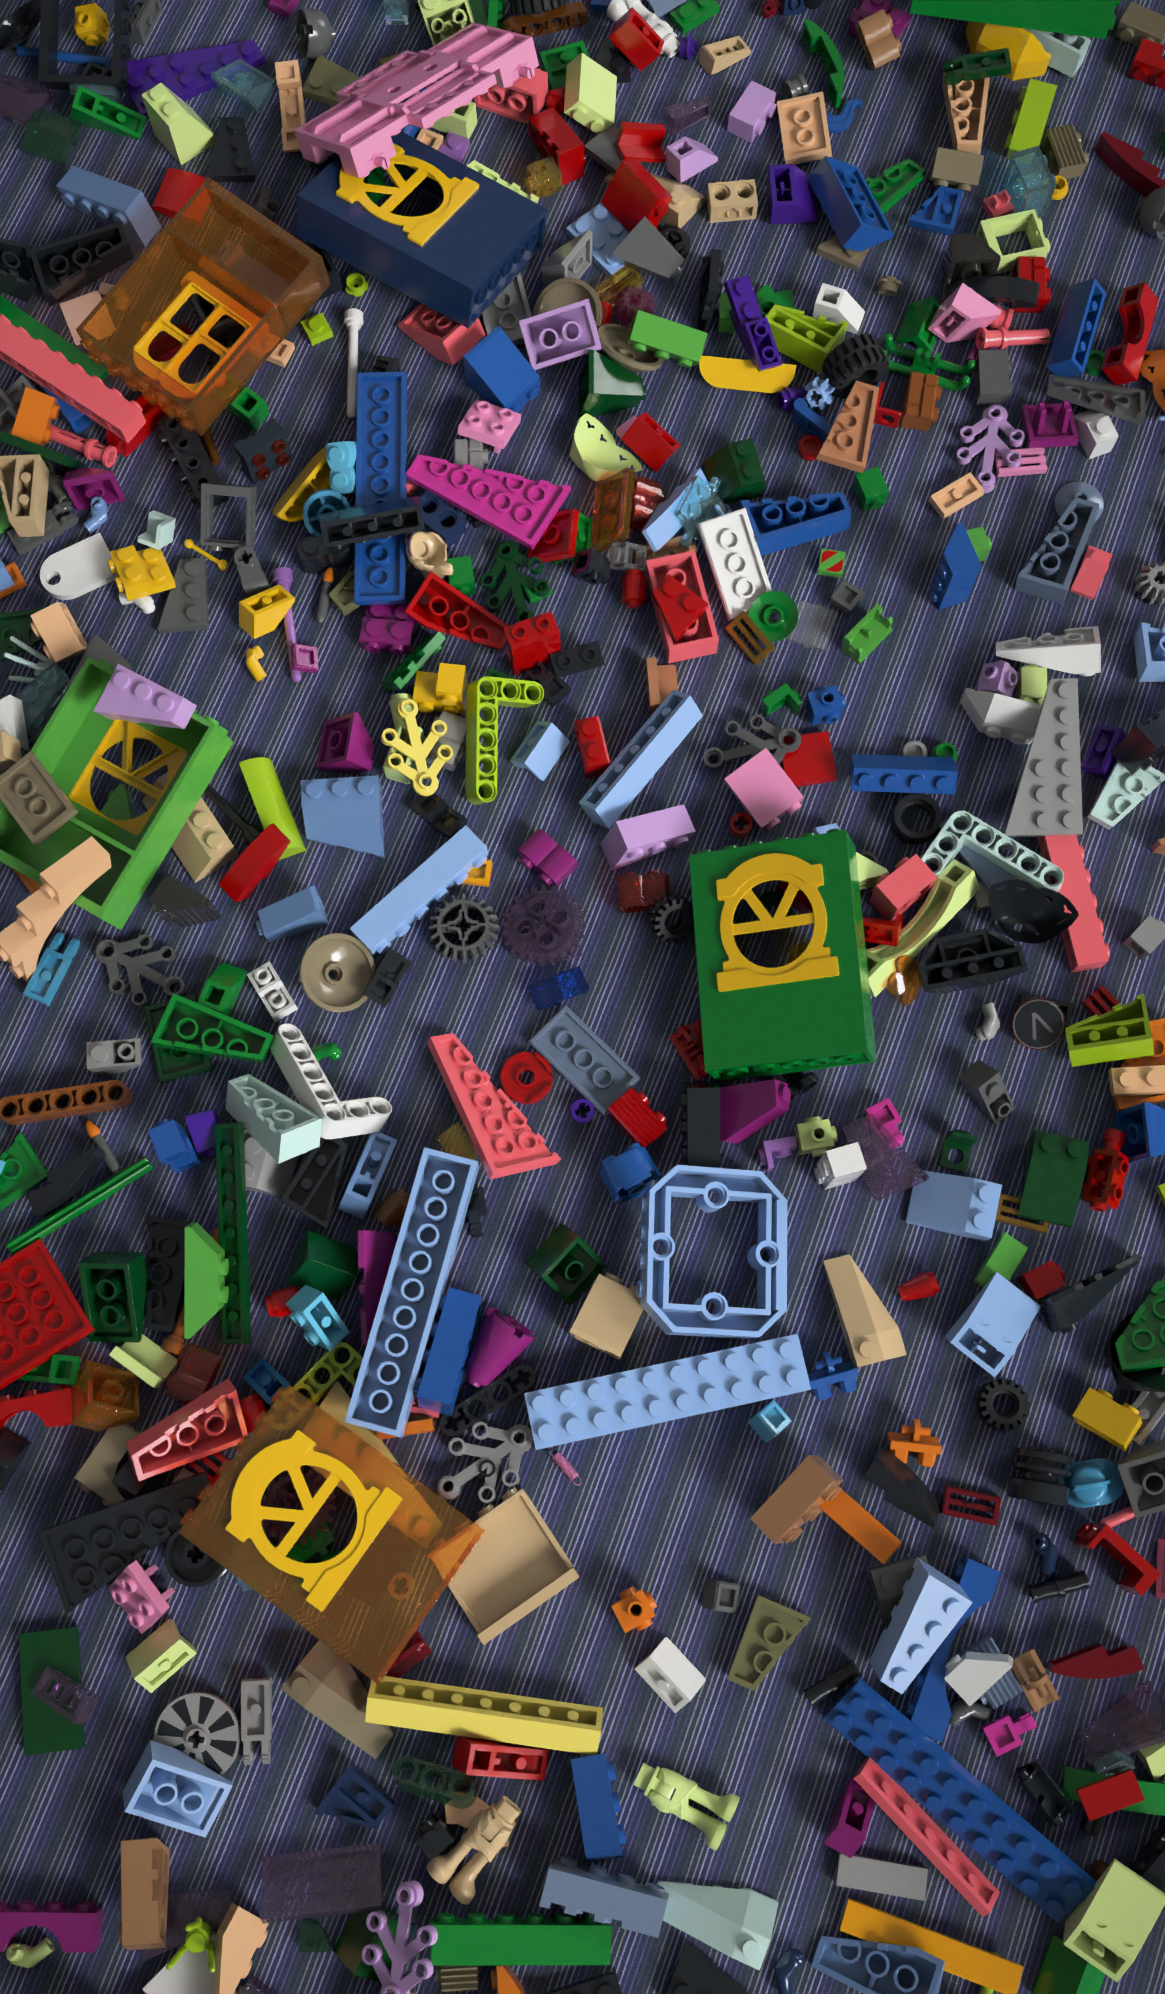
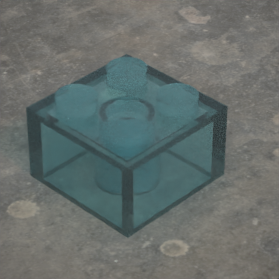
M1039 146L1012 153L1002 182L1003 190L1008 192L1011 197L1010 201L1015 207L1014 213L1035 209L1038 218L1045 216L1057 184L1054 174H1051L1048 168L1047 158L1045 155H1042Z

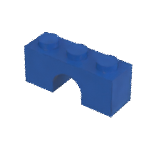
M161 1120L154 1124L155 1128L148 1130L159 1161L164 1165L170 1164L171 1169L177 1174L203 1163L199 1153L196 1151L190 1132L175 1120Z

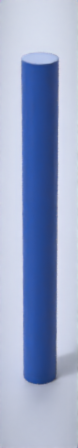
M17 46V55L39 59V48ZM58 51L57 61L86 65L90 61L103 67H108L109 64L108 57Z

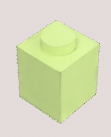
M1037 665L1021 667L1016 684V699L1042 705L1047 689V668Z

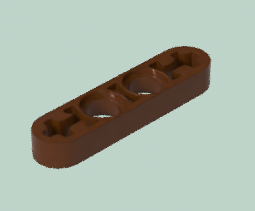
M574 2L544 13L507 18L501 23L500 29L533 38L582 26L587 22L589 16L584 3ZM560 17L559 20L550 22L552 19ZM533 23H538L536 26L529 27Z

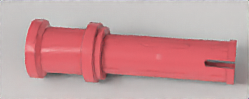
M998 327L997 330L979 328L976 334V346L978 350L994 347L998 350H1003L1011 345H1046L1049 339L1044 338H1050V332L1047 328L1031 330H1007L1005 327Z
M50 424V429L53 430L51 441L83 453L84 457L88 460L95 459L100 461L105 467L110 468L114 465L117 458L116 447L103 445L95 438L86 439Z

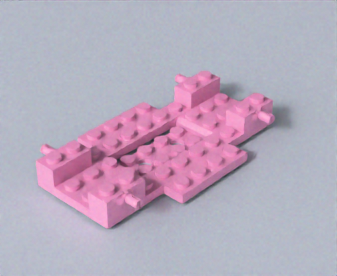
M473 22L426 51L421 50L419 53L409 50L404 51L336 92L339 104L294 130L303 158L319 164L325 162L328 156L333 153L339 154L344 172L357 178L368 176L370 171L376 167L389 168V159L396 155L391 136L399 134L403 127L411 124L421 129L430 128L434 125L435 121L450 116L452 111L459 106L469 104L470 100L475 96L487 93L488 88L493 85L500 86V88H508L520 77L533 78L535 75L534 69L539 66L533 38ZM406 98L409 99V100L405 101L404 103H401V101H403L404 99H406Z

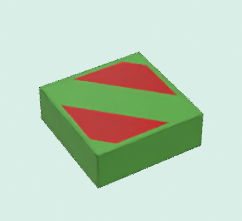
M821 548L817 575L842 578L846 552Z

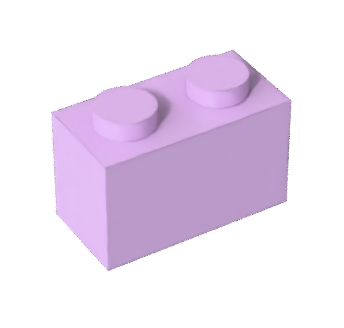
M751 81L729 114L727 131L752 143L756 135L762 133L767 118H772L777 107V104H775L776 92Z

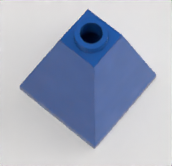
M1143 1102L1115 1112L1117 1130L1127 1134L1125 1144L1121 1146L1120 1152L1130 1158L1129 1164L1165 1154V1109L1149 1102Z

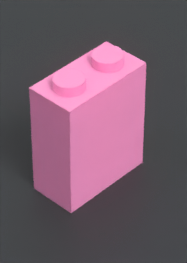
M767 748L763 749L724 779L727 787L761 831L765 828L770 831L781 822L779 819L785 813L791 815L802 807L800 802L803 801V795Z

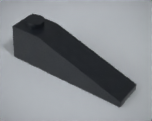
M1138 1253L1036 1302L1041 1306L1040 1311L1051 1332L1060 1330L1062 1334L1078 1328L1076 1322L1084 1319L1142 1259L1141 1254Z

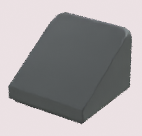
M706 1578L702 1607L736 1614L740 1584Z

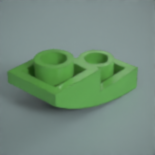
M1006 1232L999 1237L990 1256L984 1260L973 1281L983 1288L995 1272H998L1009 1281L1028 1247Z

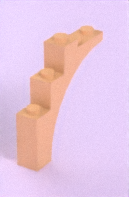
M92 836L40 873L42 883L40 889L16 906L19 917L0 932V960L2 962L8 961L11 964L9 969L16 978L22 977L27 983L29 982L36 970L38 956L54 925L76 898L97 878L111 868L110 854Z

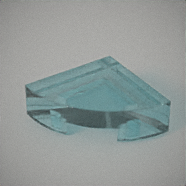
M1119 1750L1093 1763L1097 1773L1102 1775H1113L1129 1768L1132 1770L1136 1768L1132 1758Z

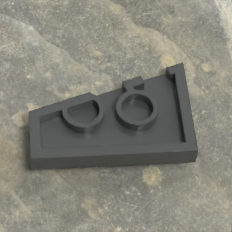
M205 557L180 559L174 576L176 588L170 589L158 626L160 634L209 630L207 562Z

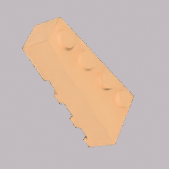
M943 72L942 86L953 150L980 155L990 77L962 81L957 85H946L944 80L946 73Z

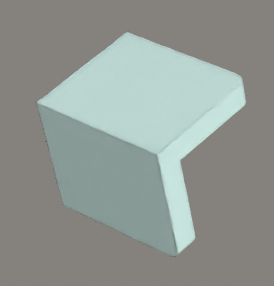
M155 510L149 512L147 531L138 536L137 542L160 550L173 541L176 518Z

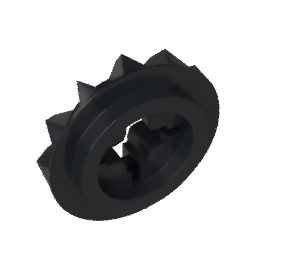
M667 226L658 230L667 241L670 239V242L675 245L674 249L682 257H685L686 252L690 249L688 234L676 226Z

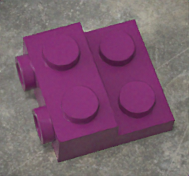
M861 0L860 8L858 10L854 8L849 15L848 22L850 25L848 34L859 39L855 24L884 9L885 13H889L892 18L893 27L891 30L894 37L897 36L899 38L909 25L912 15L892 6L893 0Z
M409 603L367 605L359 639L361 648L373 653L388 651L395 655L410 654L412 652L416 621L404 613Z

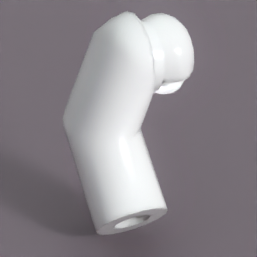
M124 592L119 593L122 605L135 603L145 614H150L155 610L154 600L150 595L127 601Z

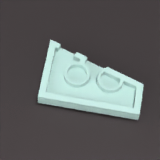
M1117 759L1087 818L1110 830L1165 780V774L1150 767L1145 772L1140 769L1132 775Z

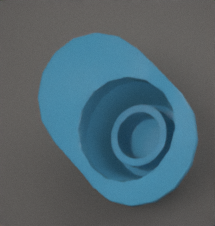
M1096 1458L1074 1462L1072 1465H1067L1062 1469L1072 1472L1071 1477H1058V1484L1070 1488L1068 1504L1078 1508H1088L1115 1502L1124 1490V1484L1117 1464L1108 1459Z

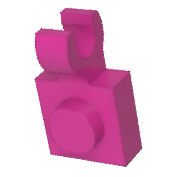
M889 1097L865 1109L864 1113L877 1135L885 1132L893 1149L903 1144L902 1142L905 1139L896 1126L902 1122V1119Z
M1027 1712L1017 1717L1014 1721L1006 1714L981 1727L994 1754L998 1757L1022 1745L1023 1743L1019 1735L1034 1729L1037 1725L1032 1715Z

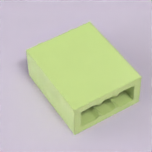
M581 53L567 65L564 113L597 135L611 127L615 119L617 77Z

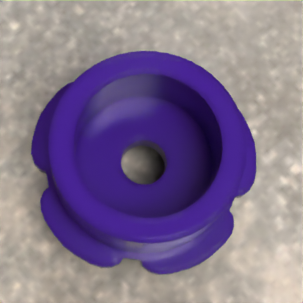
M689 35L688 37L681 38L680 56L681 58L691 60L692 55H696L697 41L693 40L692 35Z

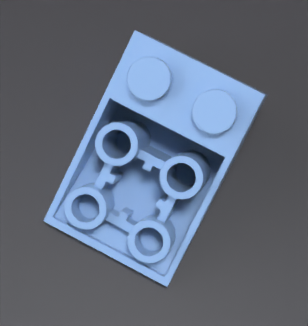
M995 1272L945 1337L956 1348L992 1376L996 1377L1015 1352L1041 1306L998 1272Z

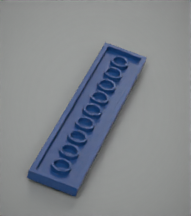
M406 371L357 373L356 507L406 498ZM405 533L386 539H371L365 543L355 542L354 602L356 605L406 604Z
M860 1677L826 1711L823 1718L864 1755L868 1758L871 1757L895 1782L1057 1923L1094 1890L1096 1881Z

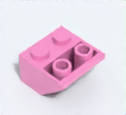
M962 283L938 307L928 330L946 343L974 339L978 329L986 328L1000 315L1001 310Z

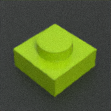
M323 313L301 321L302 328L312 346L334 337Z

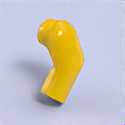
M255 645L252 649L249 647L246 650V666L256 682L267 677L258 659L264 656L263 651L258 645Z

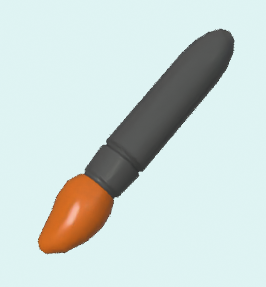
M331 567L326 569L323 575V585L316 615L319 624L323 623L326 618L330 599L329 593L334 582L333 569Z
M87 1121V1134L93 1139L97 1148L105 1151L104 1161L115 1175L121 1171L117 1159L101 1135L100 1129L91 1121Z

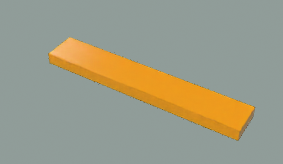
M847 1899L839 1927L840 1931L866 1941L918 1947L944 1960V1971L1003 1994H1017L1023 1971L1022 1964L853 1899Z

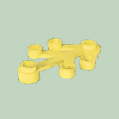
M403 699L396 708V714L399 719L405 721L410 745L398 738L397 732L391 728L383 731L381 741L384 745L392 746L413 760L417 771L403 763V757L398 753H393L389 756L387 766L389 769L397 770L412 780L413 788L419 795L430 796L437 790L439 783L436 776L444 763L453 756V750L448 745L440 746L436 752L437 758L429 769L425 759L437 740L446 733L447 725L442 720L435 721L430 728V734L422 744L415 718L418 713V706L412 699ZM404 705H410L412 711L407 712L404 709ZM436 725L441 726L442 729H443V732H441V733L437 732V731L435 730V726H436ZM385 734H391L393 736V740L388 741L385 738ZM441 750H446L449 756L443 757ZM392 758H396L399 761L398 766L391 763ZM422 779H428L430 786H424Z

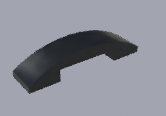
M1007 276L969 278L944 286L940 303L941 305L964 283L991 303L1012 302L1013 308H1032L1038 305L1040 283Z

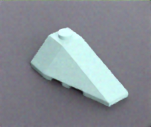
M657 1881L656 1884L664 1888L663 1892L669 1894L663 1921L729 1957L760 1971L772 1936L779 1903L777 1900L750 1888L735 1889L715 1885L711 1887L693 1885L692 1883Z

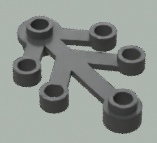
M755 714L750 718L751 729L754 731L762 730L773 737L764 741L741 728L738 722L729 721L725 725L726 735L731 738L737 737L749 745L721 751L716 747L709 748L703 756L704 764L709 769L715 770L720 768L723 762L750 755L753 758L763 749L767 748L768 751L777 749L773 757L780 765L786 753H792L799 748L801 735L795 728L785 727L779 729L765 721L762 715ZM755 719H760L762 724L756 727L752 722ZM734 725L737 727V731L730 733L728 727ZM785 737H791L793 742L787 745L783 740ZM711 756H717L719 761L712 764L709 762Z
M142 934L136 939L118 943L113 939L101 941L96 947L95 954L97 959L107 966L110 979L109 990L114 995H122L127 989L125 982L120 979L117 963L127 969L132 990L131 1001L136 1007H145L149 1002L147 994L143 991L139 975L163 987L164 992L170 998L173 995L172 988L175 985H180V990L174 994L181 997L185 994L186 984L180 977L170 976L167 978L146 966L160 961L172 963L176 959V952L172 947L164 946L158 951L131 958L124 953L139 948L143 951H150L154 947V940L150 935ZM144 939H149L150 941L147 946L141 945ZM108 949L114 950L111 956H106ZM166 951L172 952L169 958L163 957ZM121 983L122 987L120 990L115 991L114 985ZM143 995V996H144L143 1001L140 1002V1003H137V1002H136L137 996Z

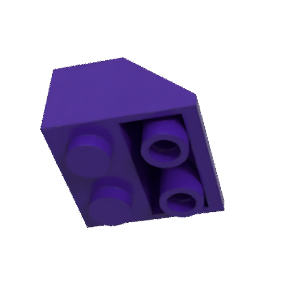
M793 164L769 165L766 187L770 225L817 222L815 194L808 180L809 175Z

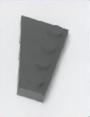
M1054 374L1048 375L1046 381L1047 396L1063 401L1069 400L1070 403L1143 425L1145 419V390Z

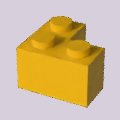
M440 663L438 673L417 671L413 701L416 702L418 710L423 713L445 711L454 715L465 714L468 686L465 665Z

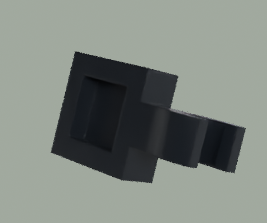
M483 1187L473 1188L465 1219L469 1218L472 1238L483 1236L480 1216L488 1215Z

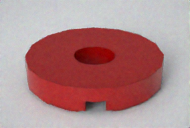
M518 1052L510 1056L503 1064L500 1074L501 1087L505 1094L514 1102L523 1105L535 1104L544 1099L551 1090L553 1083L552 1068L548 1061L538 1053ZM524 1071L533 1073V1082L530 1084L521 1083L519 1081L520 1074Z

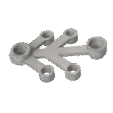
M484 1422L475 1423L472 1427V1434L476 1439L484 1440L491 1438L504 1442L496 1448L465 1443L461 1438H453L448 1445L449 1451L453 1455L461 1456L464 1454L480 1457V1459L454 1477L447 1475L441 1478L437 1486L439 1494L447 1500L457 1498L461 1492V1486L480 1474V1463L484 1460H491L496 1467L495 1473L490 1477H485L484 1486L480 1488L478 1496L485 1504L494 1502L496 1499L495 1486L501 1458L510 1452L509 1467L503 1473L502 1481L507 1487L513 1488L517 1486L520 1481L518 1472L522 1453L528 1451L534 1441L532 1431L525 1425L517 1424L509 1430L488 1427ZM479 1426L486 1428V1432L482 1436L476 1434V1429ZM519 1433L524 1435L522 1443L514 1441V1437ZM456 1442L462 1443V1449L459 1452L453 1451V1444ZM485 1463L482 1466V1471L487 1469L486 1474H490L493 1466L490 1463ZM513 1473L516 1475L515 1482L507 1483V1475ZM447 1482L453 1483V1489L450 1492L444 1491V1485ZM487 1489L491 1490L492 1497L489 1500H484L482 1497L483 1492Z

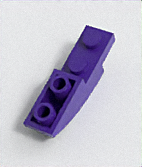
M749 275L727 280L724 283V288L731 305L729 314L740 342L753 365L759 372L781 366L782 361L767 317H762Z

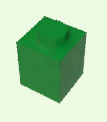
M879 467L855 474L852 488L862 511L869 509L877 510L886 504L889 490Z
M471 555L447 558L446 562L451 563L454 570L452 575H448L450 585L467 597L476 594Z

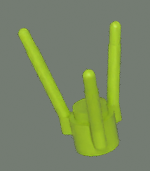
M197 1917L194 1922L185 1926V1930L188 1931L185 1942H183L182 1946L166 1965L167 1970L172 1969L186 1951L200 1953L207 1950L209 1971L211 1973L215 1971L214 1947L216 1943L211 1940L212 1929L209 1924L202 1922L201 1917Z

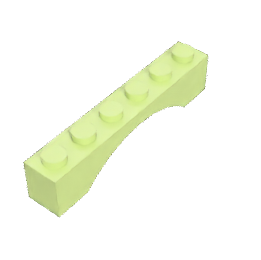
M954 859L937 876L924 904L912 920L902 929L897 947L881 944L874 948L866 949L869 988L872 996L876 997L980 890L973 869Z

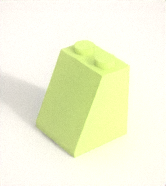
M160 82L142 94L155 136L180 165H183L215 144L216 135L187 103Z

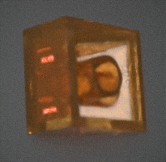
M87 1360L78 1372L76 1385H72V1425L101 1431L137 1421L140 1417L139 1377L129 1371Z

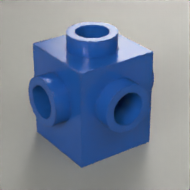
M823 685L812 692H808L804 702L811 725L820 723L832 724L841 718L843 710L846 708L844 695L839 693L837 685L831 687Z

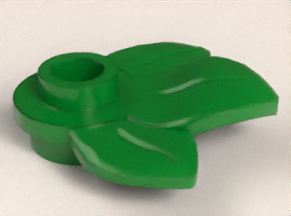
M766 284L758 291L757 301L763 318L767 315L765 312H769L774 305L799 310L792 306L793 290L774 293L773 289Z

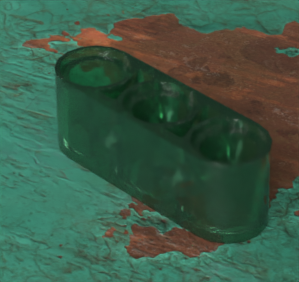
M402 1756L393 1765L392 1772L396 1785L404 1792L459 1809L469 1808L476 1800L477 1793L474 1780L470 1775H465L461 1771L411 1756ZM410 1768L414 1770L413 1776L409 1779L399 1777L404 1769ZM432 1777L442 1779L441 1784L435 1788H430L427 1786V1783ZM461 1785H466L470 1788L469 1793L465 1796H457L455 1794L456 1789Z

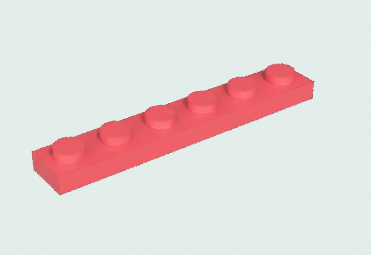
M871 1757L866 1758L853 1779L982 1917L988 1915L999 1896V1890L897 1782Z

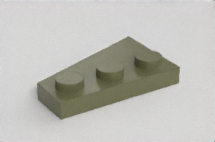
M757 1594L726 1677L727 1680L755 1691L774 1667L780 1656L793 1643L795 1637L812 1618Z

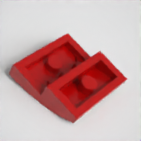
M168 168L152 209L172 219L177 215L198 226L215 182L208 183V179L197 174Z

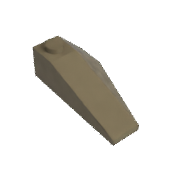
M322 1636L300 1662L281 1690L314 1716L376 1759L394 1733L388 1725L365 1722L368 1693L364 1688V1684L357 1677L345 1654Z

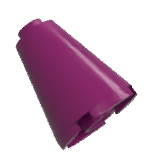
M491 1306L487 1308L464 1369L467 1375L466 1380L478 1388L481 1385L488 1386L535 1338L534 1335H530L531 1331L510 1315L499 1316L498 1314L501 1310Z

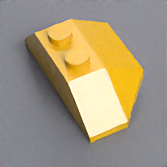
M968 21L965 33L971 54L1004 48L1009 49L1012 66L1011 74L1001 76L1012 81L1044 76L1051 54L1044 50L1042 44L1032 33L1023 28Z

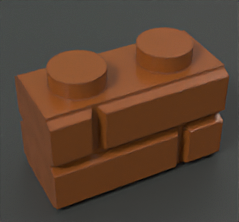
M911 372L909 374L901 419L902 428H916V430L928 431L932 422H937L939 408L935 407V401L940 400L942 386H938V375H924L918 372Z

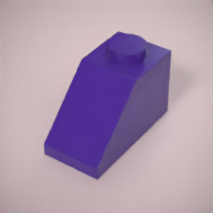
M213 1110L185 1116L197 1153L202 1157L206 1156L207 1159L216 1158L214 1123H223V1120Z

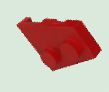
M670 574L654 589L652 594L656 605L661 610L665 623L668 624L672 632V638L675 642L686 633L708 608L706 601Z

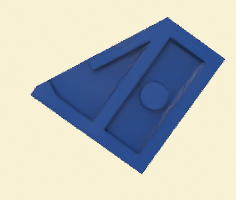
M940 186L933 193V196L922 204L921 209L915 215L912 214L910 216L908 226L952 236L963 190Z

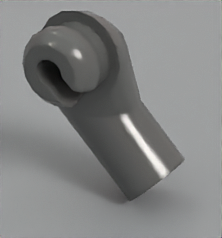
M961 1698L949 1706L952 1713L949 1724L959 1726L961 1721L969 1716L986 1721L990 1707L976 1701L969 1706Z

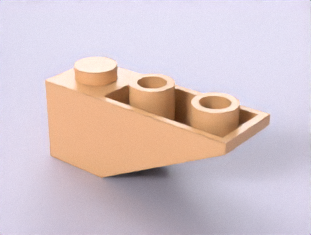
M231 1903L216 1932L213 1994H237L235 1989L240 1979H244L248 1975L253 1962L251 1958L256 1948H260L263 1945L268 1934L266 1929L269 1924L268 1922L234 1903Z

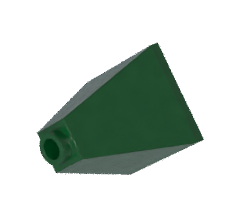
M589 350L578 377V420L585 413L592 417H597L637 407L640 400L644 401L646 398L647 387L643 385V378L621 367L595 350Z

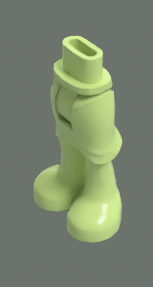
M644 1762L633 1783L634 1786L644 1791L643 1795L649 1798L652 1806H655L661 1812L672 1813L681 1820L684 1819L703 1831L707 1846L715 1851L723 1839L727 1824L688 1805L689 1799L705 1806L728 1823L733 1817L740 1799L739 1796L732 1793L724 1796L712 1794L698 1787L697 1782L689 1780L677 1772L666 1768L660 1769L659 1766H656L654 1769Z

